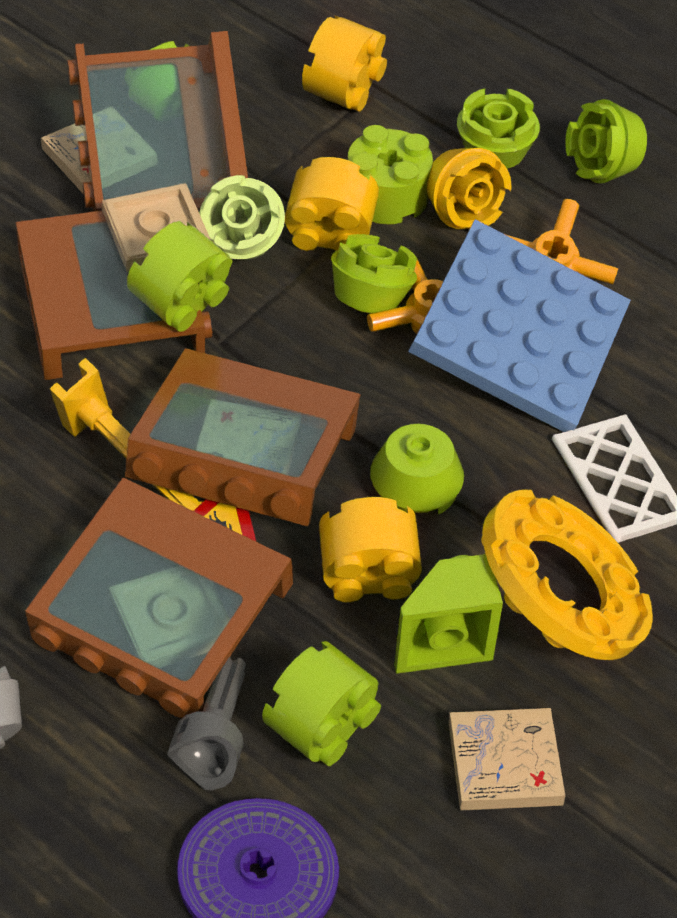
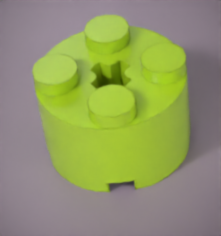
M380 125L366 127L363 130V135L357 138L351 145L348 152V160L359 165V173L368 180L371 174L378 184L379 195L372 222L397 224L402 223L403 217L415 213L414 218L425 210L429 201L427 181L432 168L433 157L429 149L428 139L421 134L386 129Z
M177 221L161 229L148 241L143 250L149 255L141 266L134 261L127 278V287L132 294L168 325L182 332L192 325L199 310L202 312L208 305L215 307L226 297L229 286L224 282L232 265V259L190 223L187 222V226H185L181 221Z
M324 641L321 642L323 650L319 652L311 646L303 651L286 668L273 687V690L280 696L274 708L267 703L265 704L262 717L266 725L313 762L322 761L327 766H332L345 752L348 745L347 740L358 727L366 728L373 722L381 709V704L375 700L378 689L377 679L331 643Z

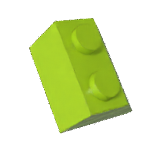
M486 554L475 556L458 555L451 559L439 560L401 606L394 662L396 674L493 660L503 601L496 577L491 570Z

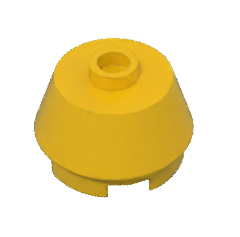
M483 148L451 149L442 153L433 162L427 181V194L437 215L446 225L455 229H469L475 219L487 226L494 223L502 214V211L498 208L504 200L506 189L511 191V177L507 168L496 154Z

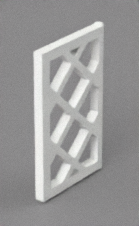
M626 414L552 436V441L604 528L618 543L677 525V495ZM621 429L630 443L629 448L605 440L606 433ZM580 442L592 447L586 460L574 457L568 444ZM599 449L624 457L618 471L593 463ZM631 460L643 464L652 479L651 483L626 475ZM588 473L613 481L607 496L594 490L587 478ZM621 484L646 493L641 507L614 499ZM653 496L665 499L672 512L660 515L648 511ZM612 509L635 517L634 523L618 529L608 512Z

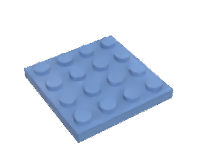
M475 219L408 352L563 432L574 431L631 300Z

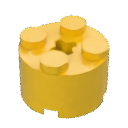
M342 17L327 18L319 27L311 42L309 52L314 53L315 56L312 67L304 64L302 74L303 89L313 95L360 112L366 105L369 88L373 80L380 81L386 70L387 59L381 57L386 36L376 30Z
M336 157L316 158L312 160L311 166L304 169L301 166L296 171L285 213V224L293 235V244L305 251L314 250L317 246L337 251L340 242L346 244L348 235H369L379 195L378 184L371 174L368 180L359 173V165Z
M367 497L342 503L341 512L331 518L329 511L322 516L319 522L323 577L326 585L333 590L336 600L353 602L359 600L363 594L383 593V596L388 599H401L411 594V584L419 578L422 566L416 515L410 507L407 506V512L397 509L396 500L383 497Z

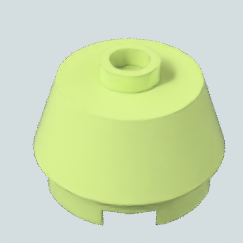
M243 175L230 176L213 185L211 192L204 199L199 211L211 241L228 254L231 259L238 260L255 259L266 253L278 240L285 222L284 207L278 194L264 182L245 178Z

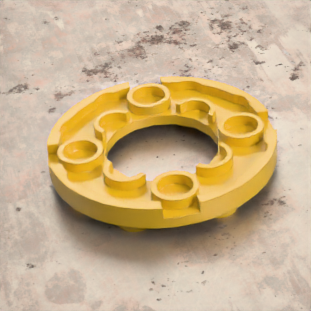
M517 490L507 494L488 513L483 524L481 541L491 570L504 590V600L513 611L523 614L533 625L541 630L543 636L551 645L556 648L566 647L578 654L594 659L615 660L627 656L645 640L650 632L653 620L649 594H640V586L635 577L638 570L619 543L594 519L579 508L554 495L549 500L535 498L532 490ZM532 541H547L555 544L573 555L584 566L598 587L601 598L600 611L593 607H586L582 611L572 608L575 602L573 600L563 601L551 591L548 583L549 579L546 576L540 580L536 573L539 568L538 559L529 548Z

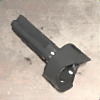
M229 657L211 684L203 711L187 714L178 721L167 753L204 790L223 788L232 781L244 745L242 733L230 721L245 677L246 663L241 658L233 661Z

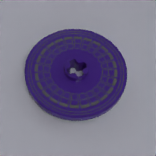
M244 799L225 804L213 810L192 828L179 854L177 869L178 886L182 900L193 918H323L331 907L337 891L339 879L338 856L328 833L320 823L305 811L278 800ZM259 864L262 870H267V877L258 879L254 872H250V865Z

